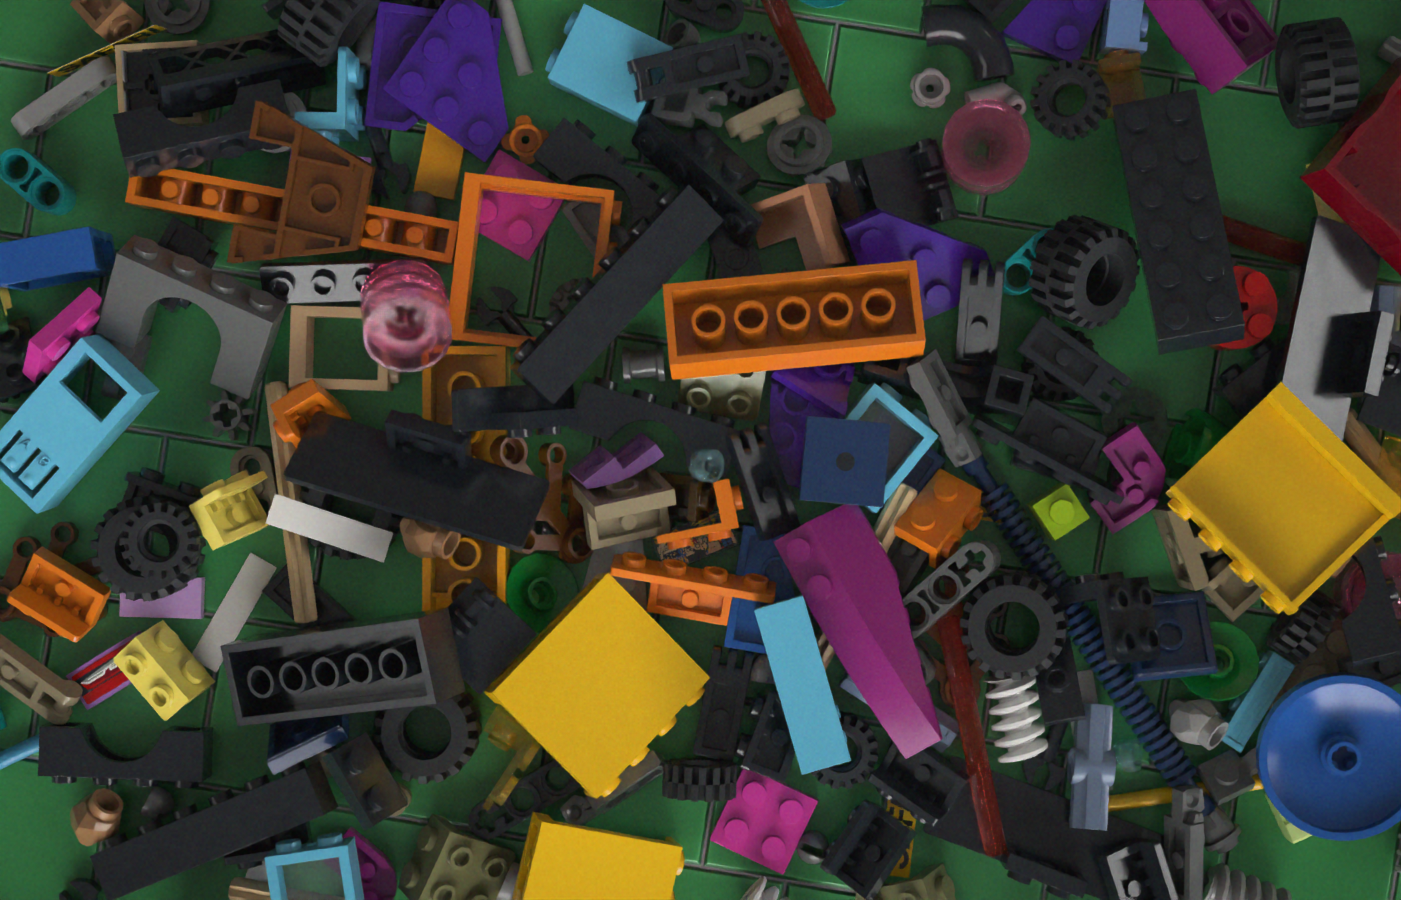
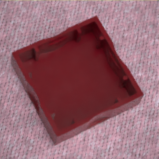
M1401 57L1393 62L1357 106L1351 120L1344 122L1300 176L1400 276Z

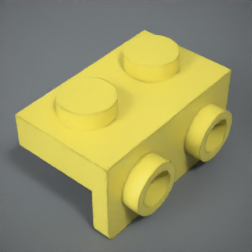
M244 470L225 481L220 479L201 489L200 492L203 498L189 505L201 529V534L208 541L212 550L255 533L269 525L266 524L268 516L252 489L253 486L268 478L264 470L250 476L247 470Z
M164 620L136 636L113 658L114 663L164 721L170 719L184 705L215 683V680L209 675L203 664L193 656Z

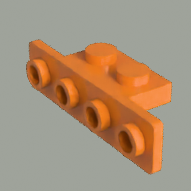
M624 552L622 555L614 554L610 569L611 576L651 583L646 612L727 626L732 597L773 604L775 600L776 582L769 581V578L756 573H748L745 576L729 574L726 569L717 566H706L704 569L689 567L685 562L677 559H665L663 562L646 559L645 555L637 552Z

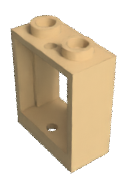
M291 305L288 388L313 379L325 390L394 392V383H400L401 361L394 358L395 342H401L402 319L396 318V310L391 308ZM315 318L379 319L377 380L313 378Z

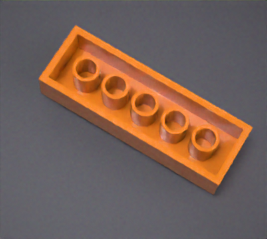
M916 260L662 284L672 380L923 356L926 338Z

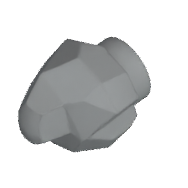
M1177 698L1168 707L1170 731L1180 741L1202 745L1206 749L1211 750L1222 741L1228 730V723L1221 719L1220 711L1211 700Z

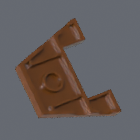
M256 100L249 138L291 147V158L277 233L240 224L233 225L227 262L243 263L247 261L359 250L376 167L268 102Z

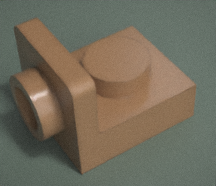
M73 0L70 3L87 24L110 44L134 34L145 21L124 0Z

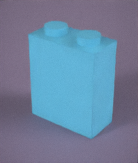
M583 4L580 13L573 11L566 23L563 33L568 35L562 49L555 48L549 57L545 68L546 71L550 72L547 78L551 85L638 127L651 101L636 103L634 90H637L634 74H629L627 62L673 50V47ZM662 68L650 70L653 85L660 84V80L663 78Z

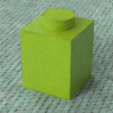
M1059 482L1026 504L1047 538L1055 541L1090 519L1070 486Z

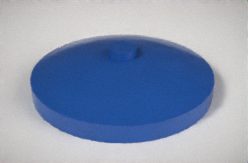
M1335 672L1318 675L1300 682L1276 701L1265 717L1258 735L1256 765L1258 776L1266 795L1285 819L1308 834L1336 841L1365 839L1386 831L1401 820V695L1385 683L1366 675Z

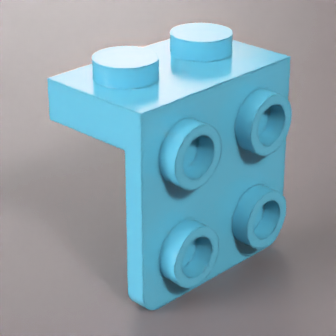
M338 47L337 112H295L296 120L338 145L339 141L359 142V131L365 130V106H359L360 90L366 89L365 65H360L359 58L348 47Z

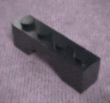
M280 79L238 87L237 96L231 109L217 121L203 126H184L172 122L155 105L113 114L122 157L130 178L136 176L152 177L163 170L177 167L193 168L199 166L204 161L218 158L234 159L242 156L245 152L263 148L275 150L283 147L282 145L249 138L256 100L266 101L289 115Z
M563 118L533 155L536 162L566 185H572L578 181L590 178L604 179L616 184L626 193L631 201L633 210L632 225L642 216L648 219L658 208L655 201L660 196L656 193L659 185L642 171L635 176L626 169L624 165L628 160L610 145L605 150L592 141L596 134L577 119L571 124Z
M918 357L862 362L857 382L866 385L876 383L879 387L884 382L899 394L922 400L920 395L912 388L909 373L906 369ZM942 360L968 413L976 415L979 412L992 420L1016 426L1025 415L1034 379L1033 375L997 365L974 367Z
M595 376L593 384L583 381L575 406L577 408L578 425H569L570 429L610 441L620 429L632 422L641 420L656 421L669 427L679 437L685 450L687 466L723 478L727 477L732 459L725 437L732 433H736L738 437L740 436V431L733 429L736 421L716 414H712L710 421L694 416L697 408L673 401L670 409L655 404L657 400L656 395L635 388L632 396L616 391L619 383Z
M1372 536L1351 556L1363 573L1366 587L1359 606L1342 620V629L1353 667L1401 656V618H1396L1392 603L1399 601V596L1393 576L1385 578L1380 562L1387 560L1381 536Z
M49 722L39 727L38 776H52V783L58 784L76 783L77 777L92 778V784L114 785L118 783V779H133V785L140 787L157 786L158 780L174 781V787L196 788L199 787V782H203L212 776L213 727L171 726L162 731L157 744L148 754L131 757L120 755L106 747L99 739L93 723L67 722L64 725H56Z

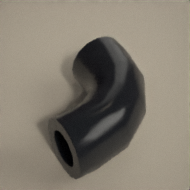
M931 4L921 6L923 31L927 47L951 45L960 49L969 58L975 82L1015 75L1014 63L1005 38L986 16L962 5Z

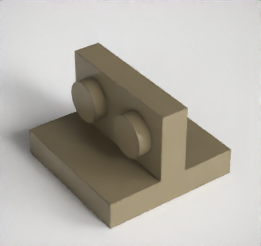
M652 466L627 479L597 488L586 489L577 480L572 481L573 496L583 507L587 545L592 550L671 532L668 506L677 505L675 489Z
M1168 504L1152 508L1151 511L1177 585L1193 591L1209 587L1208 583L1210 581L1200 555L1205 554V557L1209 558L1225 552L1221 548L1215 552L1208 547L1198 536L1202 529L1200 527L1191 529L1188 520L1183 521L1171 510Z

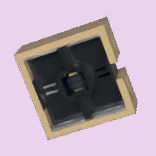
M198 40L115 45L118 112L122 113L155 105L162 113L157 84L148 66L147 56L202 44ZM177 65L162 68L164 75L180 72L184 69ZM205 110L168 119L184 126H203L209 124V112Z

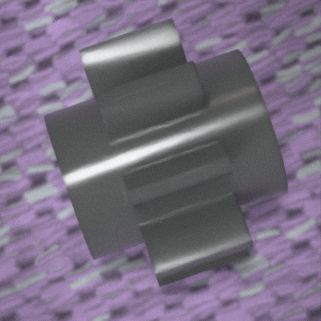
M222 390V400L218 402L215 400L206 401L208 406L211 407L209 416H205L202 419L205 422H212L216 427L213 430L212 436L220 437L226 430L230 440L235 441L239 438L238 430L252 431L254 429L248 421L250 415L257 413V409L247 408L244 404L247 399L237 396L235 400H232L231 393L227 390ZM229 409L237 410V417L231 419V422L223 420V413H227Z

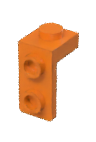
M729 479L713 482L721 522L657 535V543H667L668 550L691 546V537L707 534L708 542L733 537L731 529L739 528L736 511L744 509L739 485L731 486Z

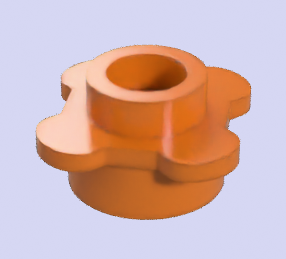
M520 115L515 119V126L511 132L506 133L501 139V144L505 150H512L519 155L522 163L532 164L535 162L533 155L549 137V133L547 130H540L533 125L529 116ZM523 136L529 137L530 140L527 144L522 142Z

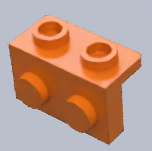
M313 379L295 385L289 390L288 394L270 405L277 419L273 422L275 431L285 443L291 441L295 448H297L316 412L326 413L346 420L352 419L345 405Z
M939 468L894 525V535L929 553V566L937 569L945 558L948 560L958 551L961 538L967 530L973 531L979 524L984 512L981 509V490Z
M42 546L33 554L21 584L9 593L7 602L20 609L24 614L48 626L58 635L72 642H78L96 625L111 590L107 585Z

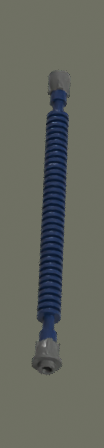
M968 426L979 449H982V445L976 438L970 426ZM941 436L938 437L939 441L941 442V444H942L943 447L945 448V445L943 444L944 442H943ZM983 454L976 460L961 465L967 476H973L984 492V495L981 497V504L990 501V504L984 508L986 512L990 513L996 510L990 517L992 521L996 522L1002 519L996 525L998 530L1001 531L1008 528L1002 534L1004 539L1007 540L1014 537L1008 545L1011 549L1019 546L1014 551L1016 557L1025 554L1020 560L1022 566L1031 563L1026 568L1028 575L1037 572L1036 575L1042 577L1041 581L1047 585L1051 584L1056 589L1055 593L1061 598L1059 587L1074 585L1071 579L1062 582L1068 576L1065 570L1056 573L1062 565L1059 561L1051 564L1056 559V556L1053 552L1045 555L1050 550L1048 544L1039 547L1044 541L1042 535L1033 538L1039 531L1037 527L1033 526L1027 529L1033 522L1031 518L1027 517L1021 520L1027 514L1025 509L1022 508L1015 511L1021 505L1019 500L1009 502L1015 497L1013 491L1003 493L1009 488L1007 482L1000 485L997 484L986 467L989 463ZM1085 602L1065 604L1064 609L1065 613L1068 614L1069 621L1067 627L1071 626L1067 630V634L1069 637L1075 636L1072 641L1075 646L1081 645L1078 650L1082 655L1088 653L1084 657L1085 661L1088 664L1092 663L1090 668L1093 672L1099 671L1096 674L1099 681L1104 680L1101 684L1104 690L1110 689L1107 693L1110 699L1116 698L1113 701L1114 705L1117 708L1121 707L1119 710L1120 714L1123 717L1127 716L1125 721L1129 726L1133 725L1131 727L1132 732L1138 734V741L1144 743L1142 747L1146 752H1150L1148 756L1152 761H1155L1154 765L1158 770H1161L1160 774L1164 779L1168 778L1166 780L1167 785L1170 788L1190 784L1198 787L1192 777L1197 772L1194 764H1190L1191 760L1187 755L1184 756L1185 751L1183 747H1178L1179 741L1177 738H1172L1174 734L1170 729H1166L1168 725L1165 720H1160L1162 716L1159 711H1155V705L1152 702L1148 703L1150 701L1149 696L1146 693L1142 694L1144 692L1143 687L1136 685L1138 682H1133V677H1130L1132 674L1129 667L1124 668L1127 663L1115 665L1108 663L1103 634L1100 633L1102 631L1101 624H1094L1097 621L1094 614L1087 616L1091 612L1088 605L1081 607ZM1204 792L1205 808L1201 812L1204 817L1202 823H1204L1205 842L1203 846L1208 852L1216 850L1218 854H1222L1231 850L1239 843L1237 837L1242 829L1239 824L1232 823L1222 806H1217L1209 794Z

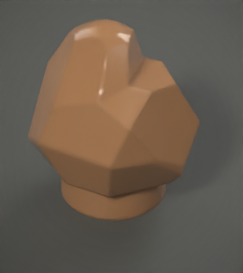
M403 517L400 522V531L403 535L407 552L419 558H436L438 556L448 559L458 547L460 533L407 517Z
M98 789L81 799L71 809V826L81 844L91 846L107 840L119 832L123 802L115 792L109 789Z

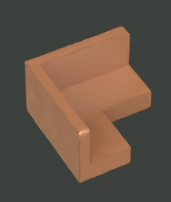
M826 183L806 184L751 204L763 217V222L755 236L759 249L767 248L796 237L806 271L833 268L850 262Z

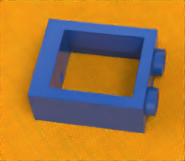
M83 227L0 243V287L26 292L111 276L116 258L113 236L110 233L92 227Z

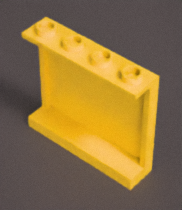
M1282 382L1166 492L1171 498L1167 503L1171 510L1183 521L1191 518L1202 529L1198 533L1202 541L1215 552L1221 548L1233 560L1229 567L1246 583L1252 579L1264 591L1260 597L1266 605L1277 614L1284 611L1287 615L1298 611V607L1384 524L1401 512V498Z
M606 572L598 573L487 687L484 693L494 703L501 704L585 789L583 792L587 796L598 799L601 795L603 797L608 796L617 788L621 782L619 775L629 764L633 767L644 759L650 750L647 745L657 734L659 736L665 735L676 724L678 719L675 715L685 704L688 707L693 705L704 694L705 688L703 685L710 677L638 602Z
M533 812L512 900H675L673 886L676 875L679 876L684 867L683 847L672 837L666 836L665 841L558 822L554 821L547 814Z

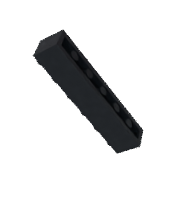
M690 185L678 186L676 189L673 186L667 188L655 201V204L658 206L656 211L648 219L642 216L629 228L626 233L630 237L620 249L614 246L601 258L598 263L601 270L591 280L588 277L582 279L570 292L573 300L563 310L559 307L553 310L541 324L545 330L534 341L531 338L525 340L513 353L512 357L516 361L509 368L544 402L554 404L663 287L662 284H665L724 221Z
M303 760L281 771L282 776L270 781L268 775L265 774L244 783L246 791L235 796L231 789L208 798L210 806L198 810L196 803L175 811L172 813L174 821L163 825L161 818L143 824L137 827L139 835L130 839L123 832L102 841L104 849L91 855L90 858L107 900H115L321 817L339 806L321 762L318 761L306 766Z

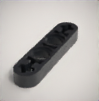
M553 758L474 806L469 815L468 824L470 830L481 839L495 838L531 817L533 812L538 813L582 786L568 773L569 783L565 788H552L546 780L547 772L554 767L563 768ZM518 788L529 789L534 796L533 806L526 810L516 808L511 800L513 791ZM503 798L506 810L514 818L508 820L505 812L494 821V829H491L488 825L481 827L478 824L482 816L480 811L485 810L486 813L492 814L502 806L496 800Z

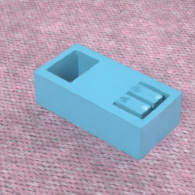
M102 334L81 337L0 430V479L36 514L57 507L160 390ZM90 358L127 392L104 420L67 387V384ZM39 448L41 452L28 467L25 466L26 461ZM57 465L59 469L48 480V482L44 484L42 482L44 478Z
M803 595L755 608L754 612L801 774H807L851 761L847 747V736L844 730H842L838 705H835Z

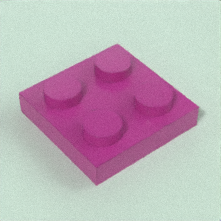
M500 149L484 174L556 183ZM484 190L479 233L530 262L558 215L560 207L563 206L566 200Z
M88 287L29 340L22 373L32 382L36 383L45 374L48 376L81 337L95 335L93 328L100 318L97 313L102 299L95 291Z
M742 768L737 778L736 798L726 801L709 840L783 875L818 803V798L786 783Z

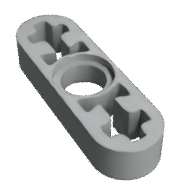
M102 56L93 60L18 111L11 118L12 125L23 140L32 139L40 135L116 83V65L110 56Z

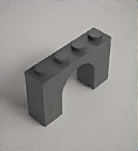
M134 234L116 255L96 332L134 349L150 331L159 299L177 297L189 300L200 306L211 316L220 333L221 348L210 383L248 400L263 380L287 303L275 298L269 292L257 290L235 280L229 274L219 273L197 263L191 257L179 255L159 246L151 239L141 238Z

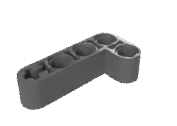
M976 540L964 545L902 599L904 608H907L908 615L912 602L920 603L926 611V618L923 623L913 621L909 615L911 622L909 626L915 647H918L922 661L921 669L926 685L935 677L936 665L931 655L917 639L996 572L1000 566L1001 554L998 547L991 541ZM983 551L987 556L982 561L984 566L974 568L966 574L961 568L968 566L974 561V553ZM943 575L952 577L957 584V591L953 597L945 596L940 590L939 582Z

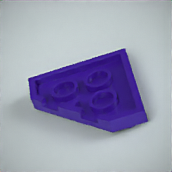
M445 0L383 90L481 161L486 162L509 129L489 12L473 0Z
M380 1L377 8L364 126L407 131L422 119L386 93L383 88L438 11L437 9ZM489 17L496 58H498L502 19Z
M881 208L841 224L857 266L916 260L923 321L959 305L964 258H971L973 260L972 275L979 274L980 260H989L987 252L979 245L968 241H961L948 236L942 231L918 222L914 223L900 218L894 213ZM989 260L988 276L995 277V273Z

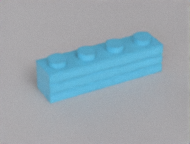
M1270 650L1267 653L1263 652L1259 656L1258 674L1250 688L1237 698L1232 699L1228 705V709H1230L1225 718L1221 717V719L1228 723V730L1222 741L1240 753L1296 667Z

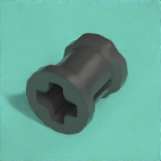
M657 345L654 350L630 351L628 347L622 348L624 384H630L632 379L657 378L659 382L665 381L663 345Z

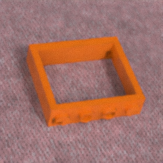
M465 172L445 339L519 347L528 338H531L533 341L537 338L468 329L484 190L601 204L593 277L601 270V267L598 265L601 258L611 248L617 247L616 242H610L612 225L620 226L622 201H615V190Z

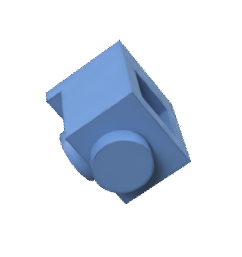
M1107 0L1103 8L1099 54L1139 58L1147 51L1148 42H1139L1140 38H1145L1149 21L1148 13H1143L1144 0Z

